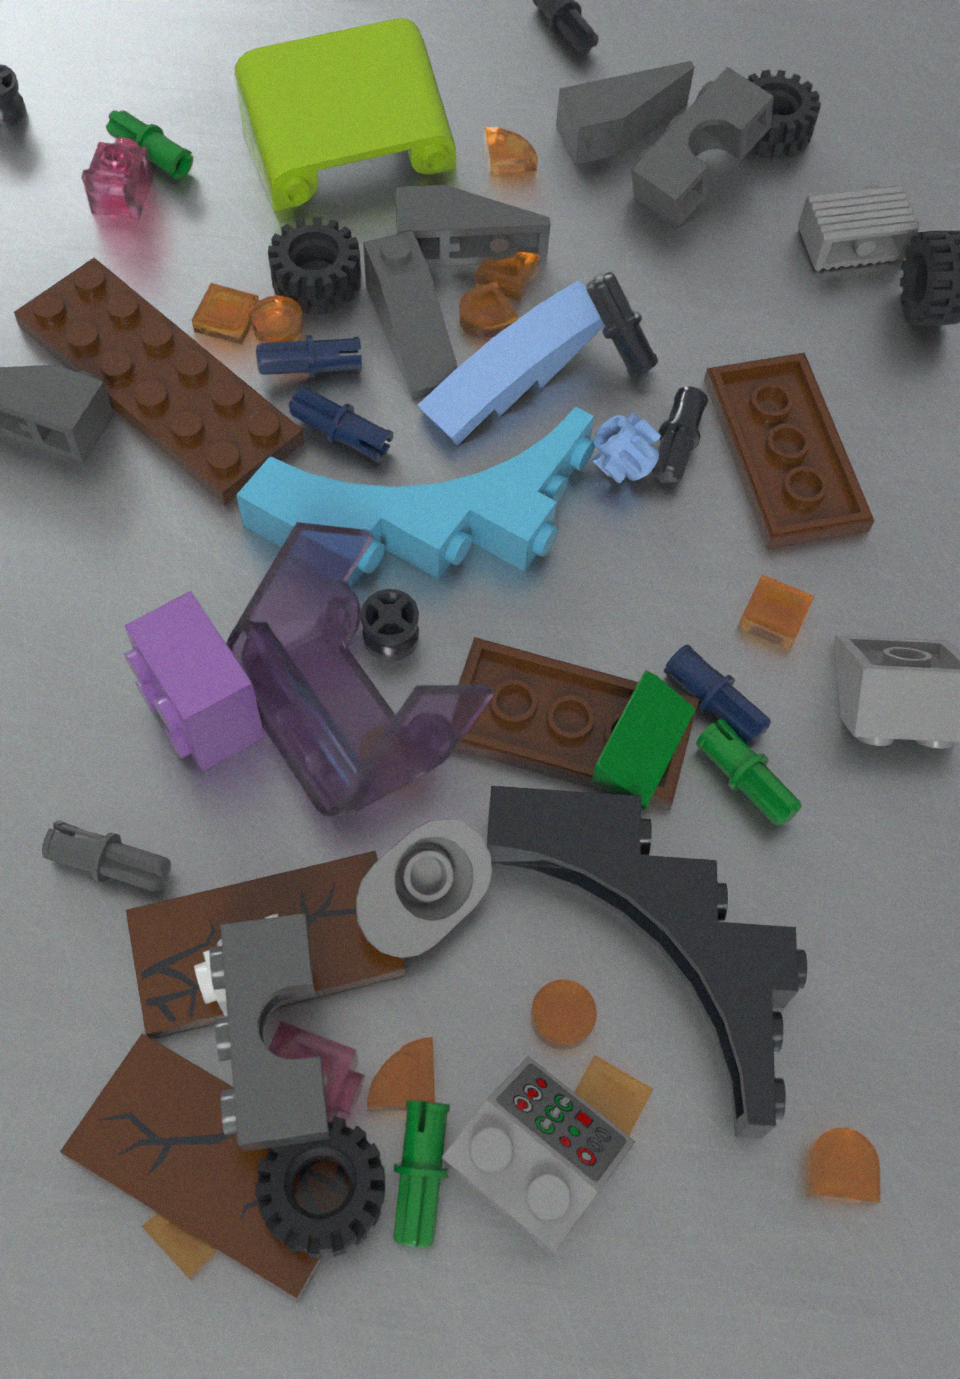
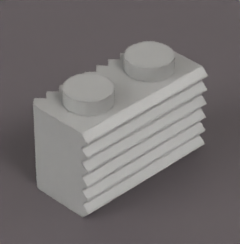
M869 185L857 191L835 193L831 190H825L814 196H807L798 228L814 269L820 271L822 268L826 270L832 267L838 269L842 265L847 268L851 264L856 267L860 263L865 266L869 262L874 265L878 261L884 263L887 260L891 262L896 259L904 260L906 258V247L911 245L910 239L913 235H917L919 230V221H916L913 207H909V199L906 200V192H903V185L890 187Z

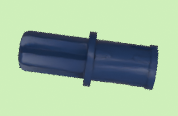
M306 335V341L260 343L256 347L257 369L262 375L308 373L309 378H315V372L361 371L362 355H340L358 353V350H361L359 337H353L349 339L313 340L312 335Z
M299 387L289 402L288 407L290 408L291 415L327 434L330 443L337 444L341 442L371 458L376 463H379L384 458L391 446L384 442H391L394 433L354 413V407L349 403L340 406L307 387Z
M689 644L681 647L665 665L666 668L663 672L681 685L692 697L699 698V710L705 714L711 711L719 719H724L745 742L754 743L769 728L771 724L770 718L733 687L735 679L731 675L724 677L718 670L708 664Z

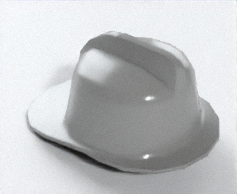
M452 819L430 820L422 824L397 842L373 864L360 883L356 898L357 922L366 940L381 953L399 958L421 955L441 941L465 916L475 909L487 893L492 877L491 854L483 837L467 824Z

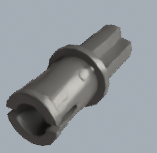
M61 820L53 823V829L49 828L43 841L42 855L45 859L90 872L92 878L99 882H103L108 877L150 891L162 890L167 883L171 870V861L168 858L123 844L120 835L110 832L104 836L80 829Z

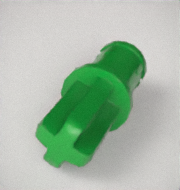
M113 110L108 115L107 132L134 150L138 160L145 163L148 161L152 162L177 180L184 178L189 173L193 165L191 151L164 136L163 130L158 125H147L125 110L119 112Z
M724 719L717 720L716 725L712 723L698 737L696 741L697 747L713 760L730 779L728 786L733 791L741 789L773 824L782 826L796 816L802 807L799 799L766 766L769 761L764 753L757 755Z
M406 1100L407 1115L401 1163L394 1164L393 1170L396 1173H400L393 1237L395 1242L401 1245L427 1247L431 1246L435 1240L441 1178L448 1177L449 1170L442 1167L447 1113L450 1110V1104Z

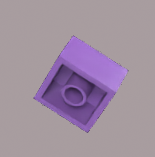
M191 591L124 625L133 648L125 652L124 656L138 680L135 684L151 712H159L166 724L163 727L164 731L181 759L191 754L203 773L265 738L251 680Z

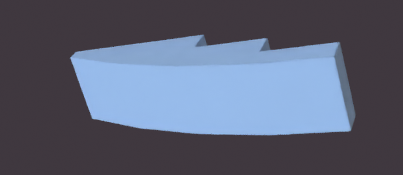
M577 280L520 317L457 367L417 405L418 408L440 431L458 446L492 411L501 417L534 383L542 389L604 327L586 291V286Z

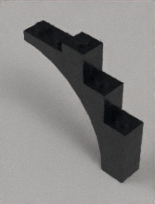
M491 786L487 848L491 854L492 867L534 874L578 890L621 915L659 948L691 989L714 1033L729 1081L735 1137L763 1138L776 1127V1119H783L786 1107L785 1083L783 1078L775 1077L774 1052H780L783 1043V1017L780 1011H773V1008H785L798 993V989L805 987L807 979V956L804 949H797L796 927L718 922L725 921L728 889L726 883L717 882V860L650 856L652 824L651 819L641 818V796Z

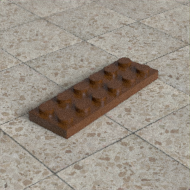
M95 257L14 311L18 326L67 369L75 372L85 371L104 381L111 407L224 505L236 497L237 493L270 456L282 461L304 444L303 429Z

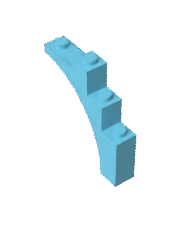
M575 406L550 434L518 456L480 473L434 484L399 487L351 484L307 473L270 456L236 495L242 525L350 588L355 585L364 572L370 574L376 569L385 550L437 580L440 579L451 563L458 565L464 559L471 543L525 571L536 555L544 557L549 552L557 538L559 528L554 525L556 506L566 490L568 476L574 468L582 470L592 456L595 445L594 441L590 438L594 416Z

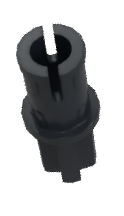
M532 0L534 5L548 18L551 30L557 35L562 33L579 54H589L591 48L597 46L598 35L581 16L582 9L578 2L575 0Z
M612 272L594 277L586 285V291L605 326L602 331L604 337L612 339L627 368L629 376L634 377L649 371L658 363V358L653 353L639 324L642 320L640 312L632 310L616 276Z
M684 386L677 390L669 418L660 425L659 459L652 469V473L658 477L657 481L661 484L666 485L668 482L677 484L682 480L691 450H694L699 445L701 435L698 428L705 407H707L708 397L702 390L696 387Z

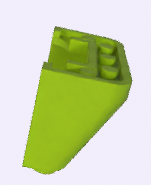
M395 18L255 48L245 52L235 64L234 77L242 133L273 212L300 206L310 200L318 188L317 171L408 150L410 163L418 173L429 175L456 169V146L427 48L419 28L409 19Z

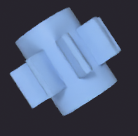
M632 413L628 419L623 415L613 416L604 422L595 434L594 445L601 452L592 461L617 483H621L625 476L632 481L639 480L655 467L659 459V451L652 444L661 437V434L645 418L641 420L636 413Z

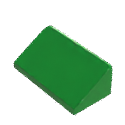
M645 670L595 765L591 784L612 794L641 796V808L646 810L696 708L657 675Z

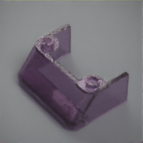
M296 522L232 630L226 644L253 684L263 728L314 807L325 816L351 815L442 765L494 693L488 685H416L395 715L347 647L355 636L361 622L360 603L347 580L374 539V536L369 530Z

